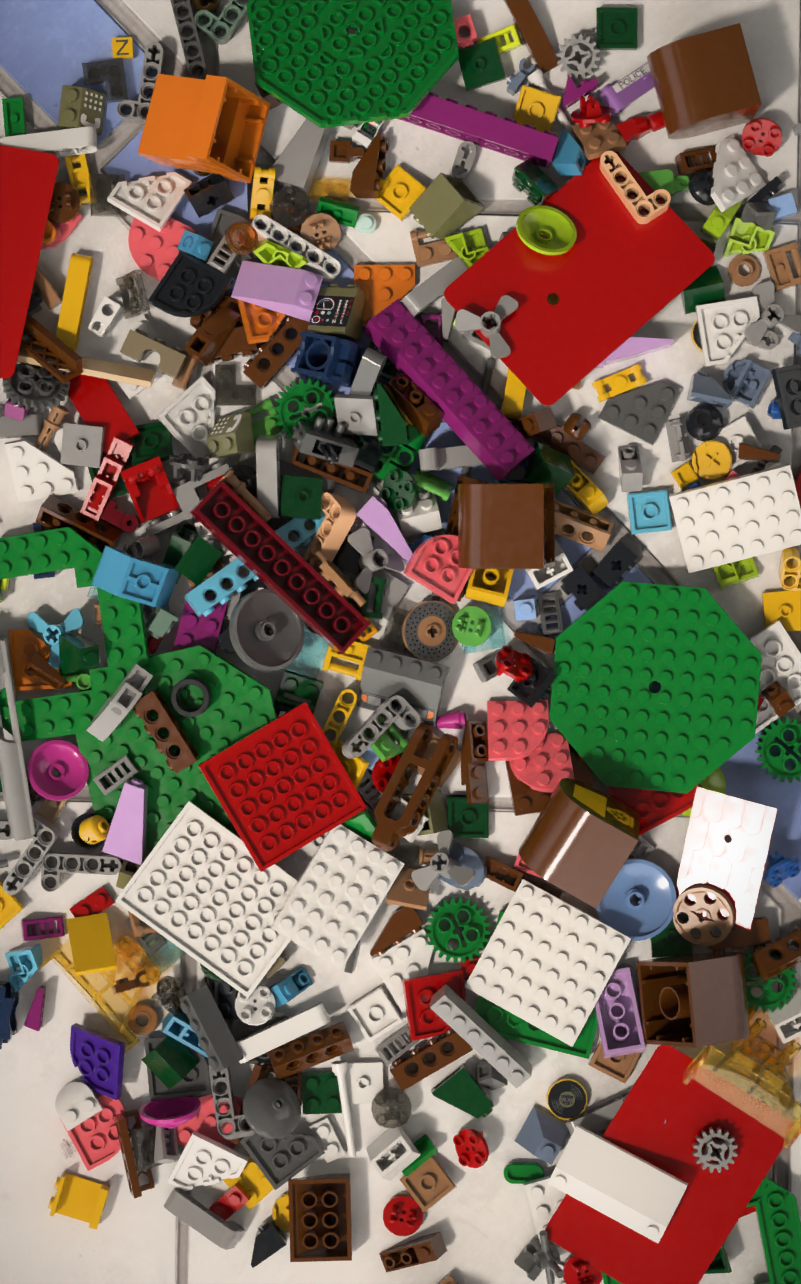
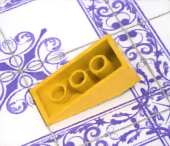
M473 569L469 576L465 598L504 607L514 569Z

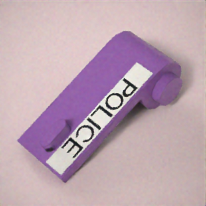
M648 62L612 86L609 83L600 90L601 94L599 97L611 109L613 116L622 112L631 102L655 87Z

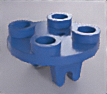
M775 851L776 858L768 855L771 868L764 874L763 880L765 883L775 888L781 885L786 878L797 876L800 873L799 867L801 863L797 857L784 858L778 851Z

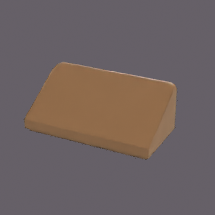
M37 266L33 286L47 307L53 310L62 303V299L42 269Z
M186 351L184 352V355L187 356L186 363L178 380L173 379L172 382L173 386L182 390L187 389L197 365V360L190 357Z

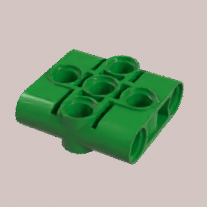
M408 424L410 443L405 445L416 452L403 445H392L393 450L390 453H383L380 459L383 463L382 469L375 471L373 475L384 481L390 471L401 470L391 464L390 461L408 472L418 454V450L422 448L428 435L424 437L415 427ZM360 435L356 442L359 447L358 454L362 448L359 443L363 445L366 442L364 435ZM375 436L376 438L374 442L380 444L382 447L383 442H379L378 436ZM402 453L410 455L411 460L408 463H402L399 460V456Z

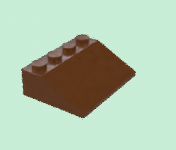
M569 744L574 779L593 786L590 767L572 745ZM505 761L514 815L541 812L553 792H540L531 789L530 786L516 778L511 770L509 761Z
M350 1173L324 1174L288 1179L290 1262L352 1261Z

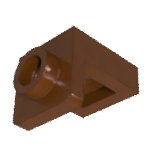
M775 681L761 691V694L769 702L779 718L796 706L787 690L778 681Z

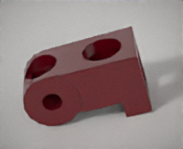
M109 500L100 518L126 532L132 533L137 531L140 526L138 518L116 510L118 504Z

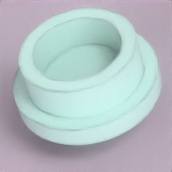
M362 214L357 218L356 227L360 233L370 234L376 228V220L371 214Z

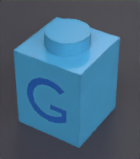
M185 230L177 249L206 261L214 242Z

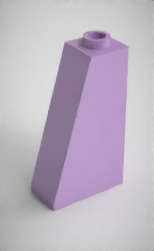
M132 778L124 783L102 851L141 865L146 858L148 786L144 785L142 780Z

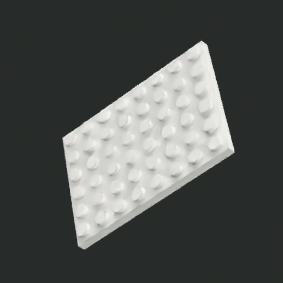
M188 801L115 901L249 998L291 941L270 927L298 880L276 864L260 872L240 837L191 801Z

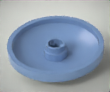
M627 859L596 909L597 915L601 922L631 938V941L652 938L662 932L674 916L673 906L677 900L675 887L668 874L655 863L644 859ZM632 895L638 897L636 902L631 901Z

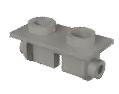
M686 419L665 422L672 462L692 459Z

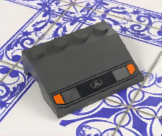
M368 646L357 706L375 711L386 699L399 695L418 712L420 723L435 727L441 705L442 691L450 667ZM392 701L391 707L397 711V703ZM406 716L405 719L411 720L409 716Z

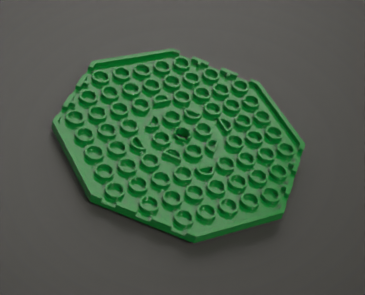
M249 0L246 4L256 85L319 128L409 117L459 59L451 0ZM355 28L358 31L355 34L348 35L347 30Z
M622 581L556 637L553 673L557 676L552 681L549 719L605 786L688 793L755 738L762 654L706 588ZM657 681L660 683L661 690L658 693L650 691L649 685L651 682Z
M203 645L149 656L150 661L143 669L153 675V677L141 692L142 695L139 699L158 689L201 758L177 774L174 770H170L164 753H160L155 746L156 741L154 737L146 732L144 728L145 723L142 718H138L134 713V706L103 742L89 732L76 734L79 751L86 758L89 766L87 785L94 813L104 817L111 826L124 783L105 796L93 779L127 755L138 770L129 779L136 778L142 780L143 784L148 786L147 850L151 852L188 801H191L240 837L198 764L277 718L271 689ZM187 677L203 679L212 691V701L209 708L204 713L195 717H186L179 714L171 702V693L174 686ZM195 685L185 686L180 693L181 703L189 709L198 708L203 702L202 690ZM150 710L151 718L158 719L156 710ZM162 727L161 734L169 737V730ZM172 745L173 753L177 754L179 746ZM123 762L121 766L124 768L127 774L130 773V769ZM116 767L114 770L120 778H123L124 775L121 773L119 768ZM110 772L108 776L115 784L117 780ZM105 777L101 779L107 788L111 786Z

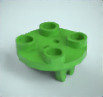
M467 606L460 609L452 621V630L455 638L466 646L484 644L492 632L491 616L478 606Z

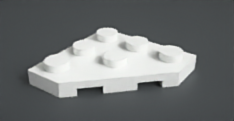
M734 134L716 145L715 153H717V157L713 167L712 178H714V185L711 188V197L720 211L724 212L766 186V183Z
M176 172L166 173V175L158 177L138 178L137 181L132 182L122 181L117 183L108 196L107 202L160 232L185 196L184 189L191 186L192 182Z
M757 296L695 307L705 367L726 364L730 359L731 355L745 338V328L755 323L760 317Z
M144 314L126 327L125 339L130 329L133 331L140 329L148 333L147 337L152 340L155 337L161 339ZM155 351L147 352L141 362L122 354L121 364L156 370V377L153 383L166 375L157 370L160 363V355ZM117 382L129 400L148 388Z
M200 376L156 416L185 450L192 455L193 459L205 457L208 454L207 436L214 426L215 419L214 400L216 391L203 376Z
M26 439L5 442L18 503L48 498L49 495L59 496L78 492L74 470L60 464L56 458L45 451H41Z
M424 928L405 938L398 945L388 948V951L379 957L375 956L371 959L402 1012L406 1010L402 979L427 975L434 945L427 944L431 940L429 937H425L427 933Z
M193 1131L167 1182L184 1191H188L196 1186H207L219 1183L223 1179L238 1178L249 1157Z

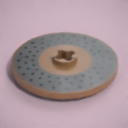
M429 600L415 605L408 612L402 626V637L407 650L413 656L423 661L433 662L442 660L453 652L458 644V640L455 638L452 630V621L456 614L453 609L445 603ZM431 627L435 629V632L432 634L427 632Z

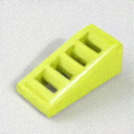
M514 24L477 39L478 44L496 39L500 54L523 46L518 28ZM511 33L513 35L514 42H511L509 34ZM502 36H504L507 45H503Z

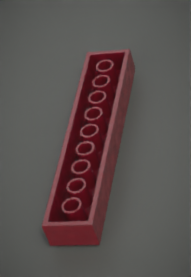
M222 480L217 482L190 511L204 527L337 654H343L371 624Z

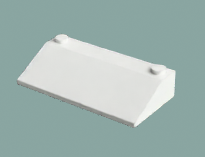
M578 1124L548 1182L551 1186L656 1243H659L688 1186V1183Z

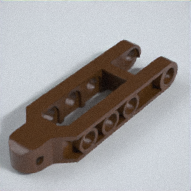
M420 723L416 727L374 810L377 826L372 834V842L379 849L386 852L391 851L398 845L402 837L416 831L458 747V738L449 733L444 734L430 761L422 759L428 747L427 743L431 737L433 727L425 723ZM415 767L424 768L425 771L401 818L396 821L392 820L390 816L396 805L400 803L401 800L399 799L406 785H409V779Z

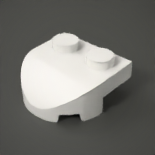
M71 1082L64 1086L56 1097L55 1109L67 1131L72 1130L104 1109L94 1093L95 1090L86 1083Z

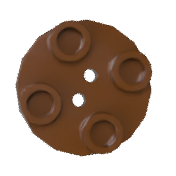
M62 182L55 183L48 220L54 223H66L77 217L81 200L73 186Z

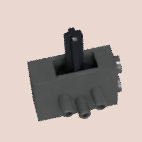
M318 416L315 424L298 420L297 426L292 428L291 437L299 452L325 459L330 465H333L335 462L353 467L359 447L351 435L343 434L346 427L344 423L339 422L334 431L331 430L334 419L328 417L325 421L323 417Z

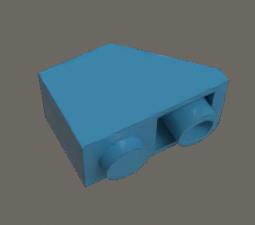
M562 129L556 153L552 158L553 167H555L559 176L582 175L586 156L568 131Z
M303 966L269 987L276 1002L275 1008L288 1003L314 984Z

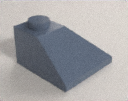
M698 372L692 375L687 400L722 408L732 405L733 400L714 378L709 377L710 374Z
M534 1105L515 1142L534 1156L552 1165L563 1145L568 1128L563 1120Z

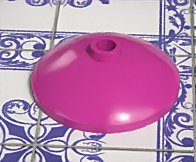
M51 740L41 744L33 751L28 761L27 775L31 786L39 795L49 800L63 801L76 796L84 788L89 775V766L86 758L80 753L77 746L64 740ZM52 771H58L59 776H54L52 774Z
M194 1096L155 1099L143 1104L139 1114L140 1118L148 1124L173 1129L194 1118L201 1109V1102Z

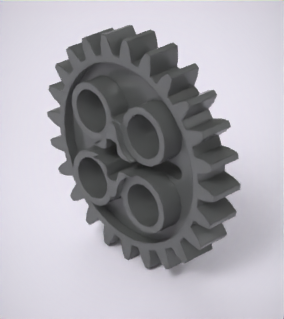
M22 362L16 364L12 377L3 379V392L6 393V398H11L12 404L18 402V408L23 405L26 406V411L30 407H33L34 412L37 411V408L45 411L47 406L52 410L53 404L60 406V401H65V396H68L70 381L63 384L44 367ZM59 370L60 373L66 375V371Z

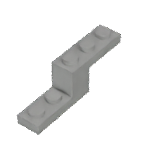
M221 461L213 465V470L207 473L202 470L200 481L192 482L190 480L187 482L185 478L175 483L176 488L172 489L182 512H179L177 509L167 514L168 518L163 521L158 518L150 522V527L146 529L148 535L152 536L192 517L193 515L190 511L201 500L196 487L225 474L231 468L229 462L224 464Z

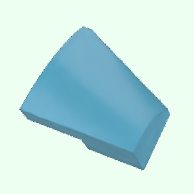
M40 944L5 953L12 972L7 977L13 993L19 991L41 967L42 949Z

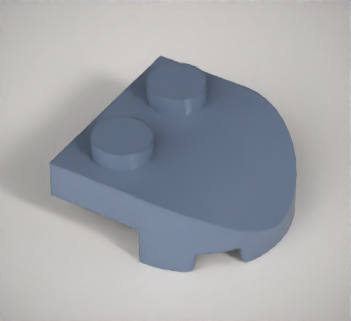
M742 359V361L731 363L726 368L722 381L726 392L732 399L754 409L772 377V372L755 364L752 360Z
M454 841L449 856L455 859L459 866L473 869L476 873L475 877L464 887L459 886L452 878L448 879L441 875L438 878L463 890L479 887L487 875V867H485L483 855Z

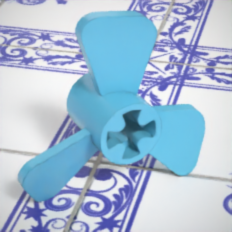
M79 608L73 609L63 623L52 625L37 612L29 613L27 622L29 629L43 633L46 643L52 645L48 663L54 669H60L59 635L73 633V630L84 625L85 619Z

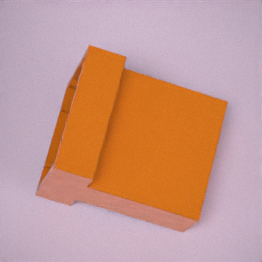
M158 74L138 154L162 166L220 174L232 181L251 183L271 104L228 77L206 75V79L203 80Z

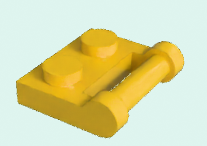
M354 641L343 654H337L328 646L322 670L327 672L328 670L356 677L355 680L361 681L363 665L369 645ZM332 656L358 663V670L331 662Z

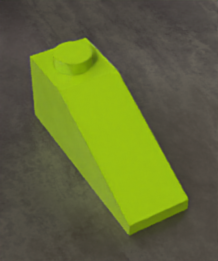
M744 200L724 212H721L716 205L700 231L718 241Z

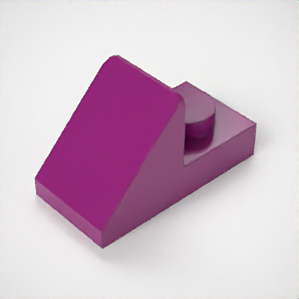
M568 75L561 107L563 111L580 101L581 96L586 97L598 89L599 83L595 77L591 80L588 78L578 84L579 88H577Z

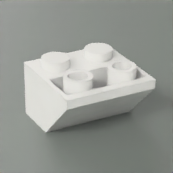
M418 487L417 490L420 493L417 495V500L406 510H396L403 537L443 528L434 493Z
M556 539L555 566L545 569H525L536 590L574 571Z
M799 986L796 987V991H790L794 996L793 999L786 997L788 1005L781 1002V1010L774 1006V1012L772 1013L769 1008H766V1013L773 1028L783 1044L801 1036V989Z
M395 1123L366 1148L371 1164L381 1178L389 1181L421 1155L398 1123Z

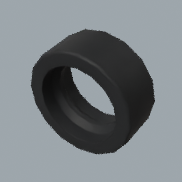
M187 677L179 681L171 693V702L174 709L186 717H195L204 713L212 701V691L209 685L198 677ZM195 685L202 690L203 702L198 708L189 709L181 703L180 693L185 686Z

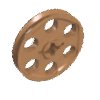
M695 885L687 888L679 895L673 906V922L677 931L684 939L695 945L711 946L721 942L728 936L734 924L735 913L731 901L722 891L709 885ZM707 893L714 894L716 901L708 902L705 895ZM686 895H693L696 898V903L689 904L685 899ZM725 909L729 913V917L726 919L721 918L718 911ZM680 912L687 913L689 920L686 922L681 921L678 914ZM702 912H706L705 919L701 918ZM711 928H720L722 934L720 936H714L711 932ZM691 929H699L702 936L699 938L694 937L691 934Z

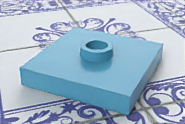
M668 489L627 494L631 535L672 530Z

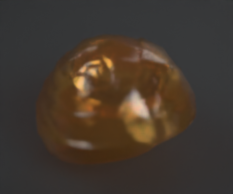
M236 222L229 226L226 231V243L233 253L247 255L256 249L258 234L250 224Z

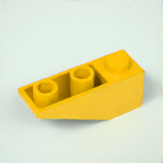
M571 461L575 476L566 487L590 513L596 515L609 502L604 493Z

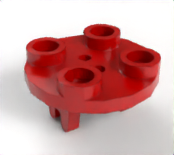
M588 95V101H585V98L581 96L580 108L571 113V120L579 123V127L582 128L591 126V123H607L611 121V109L607 106H601L597 100L594 101L592 95Z
M760 117L753 119L743 129V148L755 155L772 156L782 143V130L775 121L769 118Z
M503 646L495 656L496 670H498L496 675L501 676L504 673L515 679V682L518 683L520 680H527L533 673L530 655L520 653L508 646Z
M396 755L384 762L379 758L372 770V781L378 791L384 792L401 756Z
M466 1128L453 1137L455 1149L459 1157L458 1160L462 1166L479 1168L487 1162L489 1150L483 1137V1131L478 1132L475 1129Z
M406 1195L393 1196L383 1210V1221L385 1227L391 1233L397 1236H408L420 1228L423 1222V1211L414 1198Z
M572 1255L564 1261L563 1279L566 1284L601 1283L603 1278L602 1271L579 1257Z

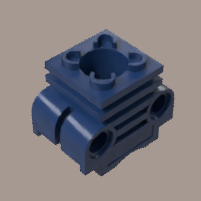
M307 331L301 332L302 340L299 348L301 352L300 355H297L295 366L291 368V372L322 383L351 388L364 349L352 341Z
M0 981V1049H2L3 1043H8L12 1035L17 1033L15 1012L19 1003V993L11 992L10 982Z

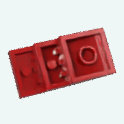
M79 374L69 380L70 389L68 396L85 424L105 427L103 444L105 455L108 453L116 435L129 441L140 434L107 379Z

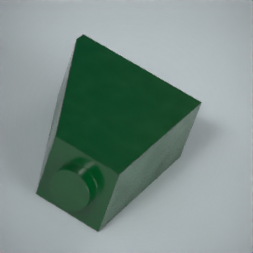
M184 521L180 523L171 537L163 563L173 566L179 563L198 536L194 525ZM179 573L176 585L182 577L181 573Z
M78 632L59 635L60 675L82 672L98 666L99 645Z
M463 1064L431 1089L433 1096L477 1119L481 1116L484 1118L493 1111V1101L482 1087L476 1083L474 1077Z

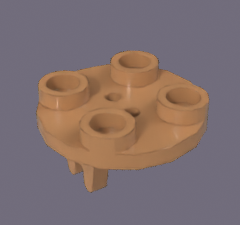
M314 213L301 223V238L325 253L334 249L338 244L341 235L340 226L329 213Z

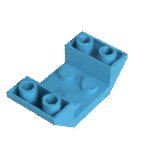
M105 546L91 584L118 597L152 607H167L179 572L174 569L176 566L163 562L159 565L130 556L123 550Z

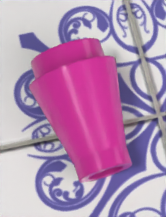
M458 709L438 716L436 720L438 729H462L466 725L467 718L465 711Z

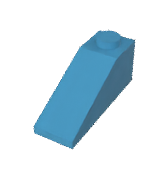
M172 1006L162 1021V1032L208 1058L206 1052L200 1047L198 1036L190 1027L187 1015L182 1010Z

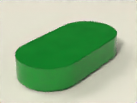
M510 1162L504 1167L503 1174L505 1180L509 1183L524 1184L525 1182L543 1178L544 1170L540 1164L535 1162Z

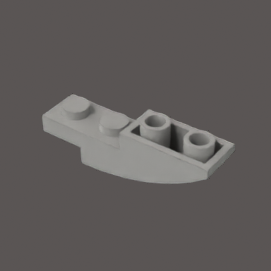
M135 663L114 694L106 700L86 728V731L103 742L136 704L142 695L141 692L153 675Z

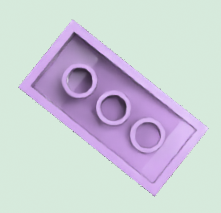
M242 261L231 297L310 322L323 276L302 269Z
M630 337L595 368H604L605 365L668 349L673 344V339Z
M372 496L356 514L357 517L405 561L409 562L413 553L386 508L388 504L380 497L376 499Z
M630 968L616 969L613 971L595 1004L604 1059L644 1052L646 1048Z

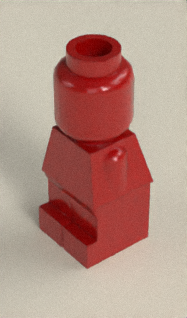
M659 110L647 115V117H633L617 124L616 128L626 142V146H628L630 141L639 140L649 134L650 131L656 132L665 128L662 113Z

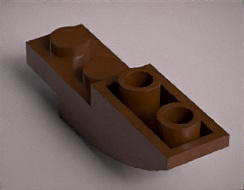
M466 721L461 750V784L466 785L467 804L489 803L485 763L488 762L486 721Z

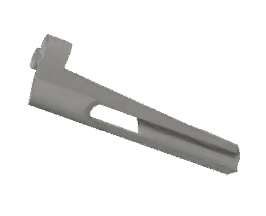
M0 635V691L6 688L14 740L4 738L0 714V778L12 837L19 841L33 838L35 826L16 712V690L7 636Z

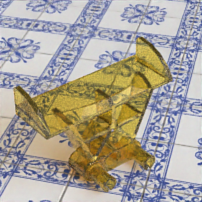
M120 936L114 941L113 949L116 967L119 957L134 975L142 970H146V974L140 976L142 983L149 982L150 986L160 980L161 971L158 970L130 936ZM60 948L55 950L41 963L39 970L50 960L58 966L126 1044L124 1054L140 1041L127 1026V1023L143 988L137 987L132 999L126 992L118 993L129 1006L122 1020L101 996L110 987L117 985L115 981L116 969L110 970V974L107 971L99 972L108 984L98 992L84 975L75 976L74 964ZM133 956H139V957H140V959H141V965H140V966H135V965H133V963H132V957H133Z
M756 1018L755 1022L750 1026V1037L733 1041L731 1043L733 1050L728 1054H724L712 1045L706 1046L686 1069L683 1083L687 1085L691 1079H694L784 1137L783 1148L788 1150L801 1133V1103L795 1100L786 1069L792 1064V1058L801 1050V1045L797 1042L793 1046L796 1041L791 1040L781 1050L759 1036L767 1028V1023L763 1020L759 1024L761 1018Z

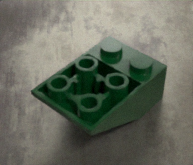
M530 159L514 168L512 185L519 192H525L528 195V201L533 206L542 205L558 191L559 186Z
M377 384V388L374 389V399L379 401V409H376L377 422L381 421V430H378L379 442H383V446L409 444L410 436L407 420L385 386Z

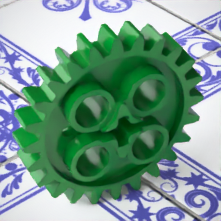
M299 378L298 385L295 381H291V388L284 385L286 392H278L281 399L275 398L274 400L279 404L272 407V409L278 410L277 414L272 415L274 418H279L275 425H282L279 432L283 433L286 431L285 438L287 439L291 437L292 428L296 426L298 420L303 419L304 422L315 424L314 415L317 411L323 413L325 421L328 417L333 419V417L337 416L334 412L335 405L332 404L334 397H329L332 390L324 391L326 388L325 384L318 387V380H315L312 385L310 378H307L306 383H304L302 378ZM313 392L315 400L309 404L306 401V396L308 393ZM294 400L297 403V408L295 411L290 412L288 410V403ZM318 403H322L321 407L308 411V416L301 414L292 420L289 419L290 416L303 412V407L312 408Z
M788 717L784 718V722L778 718L776 725L770 722V729L763 728L765 735L758 734L762 741L755 743L760 746V749L755 750V752L760 753L761 756L756 760L764 762L760 768H768L765 773L766 775L773 772L772 779L774 780L780 776V782H784L786 777L789 783H792L793 777L800 781L801 763L792 754H785L786 749L775 741V737H778L786 746H792L791 751L801 758V754L798 751V747L801 744V721L797 724V718L793 717L791 722ZM786 730L792 732V738L789 741H785L783 738V733ZM772 745H777L779 748L776 756H771L769 752ZM791 758L794 761V766L792 769L787 770L784 764L787 759Z
M452 897L450 898V904L443 900V907L438 904L435 905L438 911H430L434 917L426 919L431 923L430 926H425V929L430 930V933L426 934L425 937H431V941L427 944H434L435 947L432 952L439 950V958L446 955V962L451 957L454 963H457L458 958L461 959L462 963H465V957L472 961V954L480 956L478 949L484 950L485 947L482 943L489 942L485 935L491 934L490 931L486 930V927L491 924L484 923L488 915L481 916L484 909L476 910L477 903L471 906L470 899L463 903L462 897H459L455 903ZM460 911H465L468 915L465 922H460L457 918V914ZM450 913L453 915L456 925L463 929L460 931V934L466 942V947H463L459 935L453 933L455 926L449 917ZM443 919L449 922V929L447 931H442L439 928V923ZM469 929H473L476 932V938L473 941H469L466 938V933ZM451 938H455L458 941V947L455 950H451L448 947V941Z
M747 950L748 957L743 956L745 983L761 979L759 973L755 977H749L746 974L748 968H755L751 962L753 954ZM776 954L771 955L774 959H780ZM791 968L780 973L782 978L770 979L766 985L763 982H757L752 985L746 984L748 1009L753 1005L755 1006L754 1012L762 1008V1012L765 1014L766 1008H769L772 1013L774 1012V1006L781 1010V1002L788 1005L786 997L793 999L794 996L790 991L797 990L792 985V983L798 982V979L792 978V976L797 974V971H791ZM778 982L782 985L783 990L776 993L771 989V985ZM759 987L763 994L760 997H754L751 994V990Z

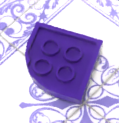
M78 1023L71 1026L70 1053L74 1067L78 1066L79 1071L84 1076L82 1080L90 1088L100 1094L118 1100L122 1096L125 1043Z

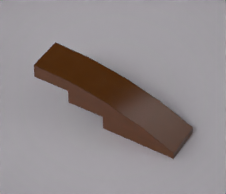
M504 0L516 27L523 37L522 40L538 69H541L545 74L559 66L556 54L529 1Z
M486 857L487 879L516 892L522 879H525L559 899L561 898L563 891L492 857Z

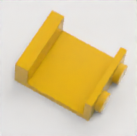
M64 1172L61 1177H57L54 1186L57 1192L56 1196H52L49 1202L50 1216L58 1213L90 1223L89 1228L97 1230L111 1186Z

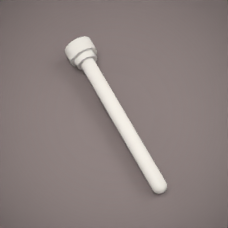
M541 69L536 70L527 77L531 85L538 87L539 90L551 93L544 83L545 75ZM559 106L556 117L563 128L577 142L571 132L572 125Z
M337 1060L331 1063V1067L338 1080L348 1155L355 1157L356 1147L345 1078L348 1063L347 1060Z

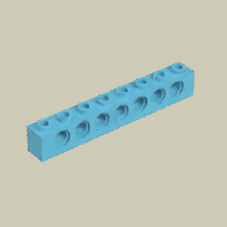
M321 509L320 520L293 518L275 532L293 550L298 552L296 548L301 544L305 547L312 542L313 536L317 533L326 514ZM310 521L313 523L314 530L309 531L305 529L304 522ZM288 534H296L298 537L297 542L289 541ZM237 558L187 593L184 598L198 617L201 615L206 617L215 611V605L221 603V605L225 604L232 598L230 596L235 591L238 593L242 592L248 587L246 583L252 579L256 582L259 578ZM246 568L249 575L241 577L238 569ZM222 580H230L232 588L225 589L221 584ZM212 591L216 596L215 600H207L205 592Z

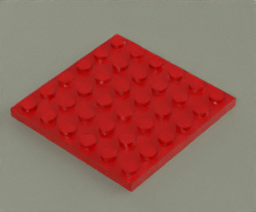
M305 701L198 764L260 872L367 808Z

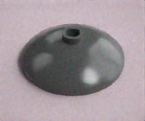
M263 1078L253 1083L246 1091L243 1099V1113L248 1125L258 1135L268 1139H280L292 1133L297 1127L301 1117V1105L297 1094L287 1083L276 1078ZM275 1102H278L280 1107H277Z

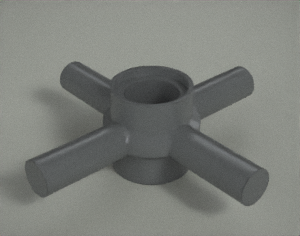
M542 1230L539 1232L541 1244L537 1238H532L530 1243L537 1251L534 1253V1259L540 1270L545 1269L547 1284H554V1274L558 1278H562L564 1271L558 1265L561 1262L558 1250L554 1245L549 1246L548 1233Z

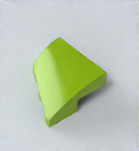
M735 216L725 244L723 256L729 257V255L742 253L744 255L755 251H768L775 235L774 228L763 230L756 222L743 223L741 217Z
M481 228L444 238L445 242L467 263L468 267H471L489 251Z
M268 239L259 241L253 250V253L264 264L272 263L275 266L299 269L308 262L307 258Z
M753 557L713 567L720 590L759 577Z

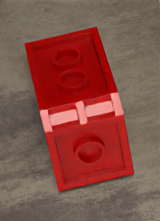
M159 456L120 472L142 524L180 509Z

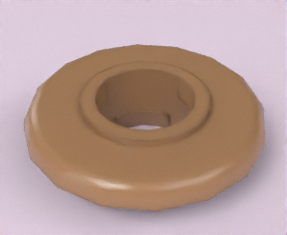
M746 254L734 257L728 266L730 280L741 287L754 284L760 274V266L757 260ZM740 265H747L750 272L747 276L739 274L738 268Z
M146 1003L133 1006L127 1014V1025L137 1035L152 1033L159 1023L157 1011ZM139 1014H146L149 1019L148 1023L145 1025L139 1024L137 1016Z

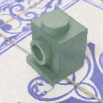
M156 607L145 625L150 630L148 634L156 639L163 637L164 634L170 632L173 626L172 621L177 622L178 617L163 607Z

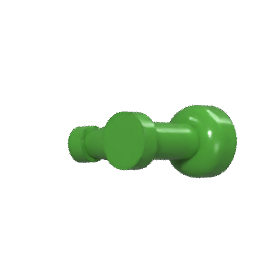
M85 671L62 675L65 682H76L78 688L82 690L91 687L90 675Z

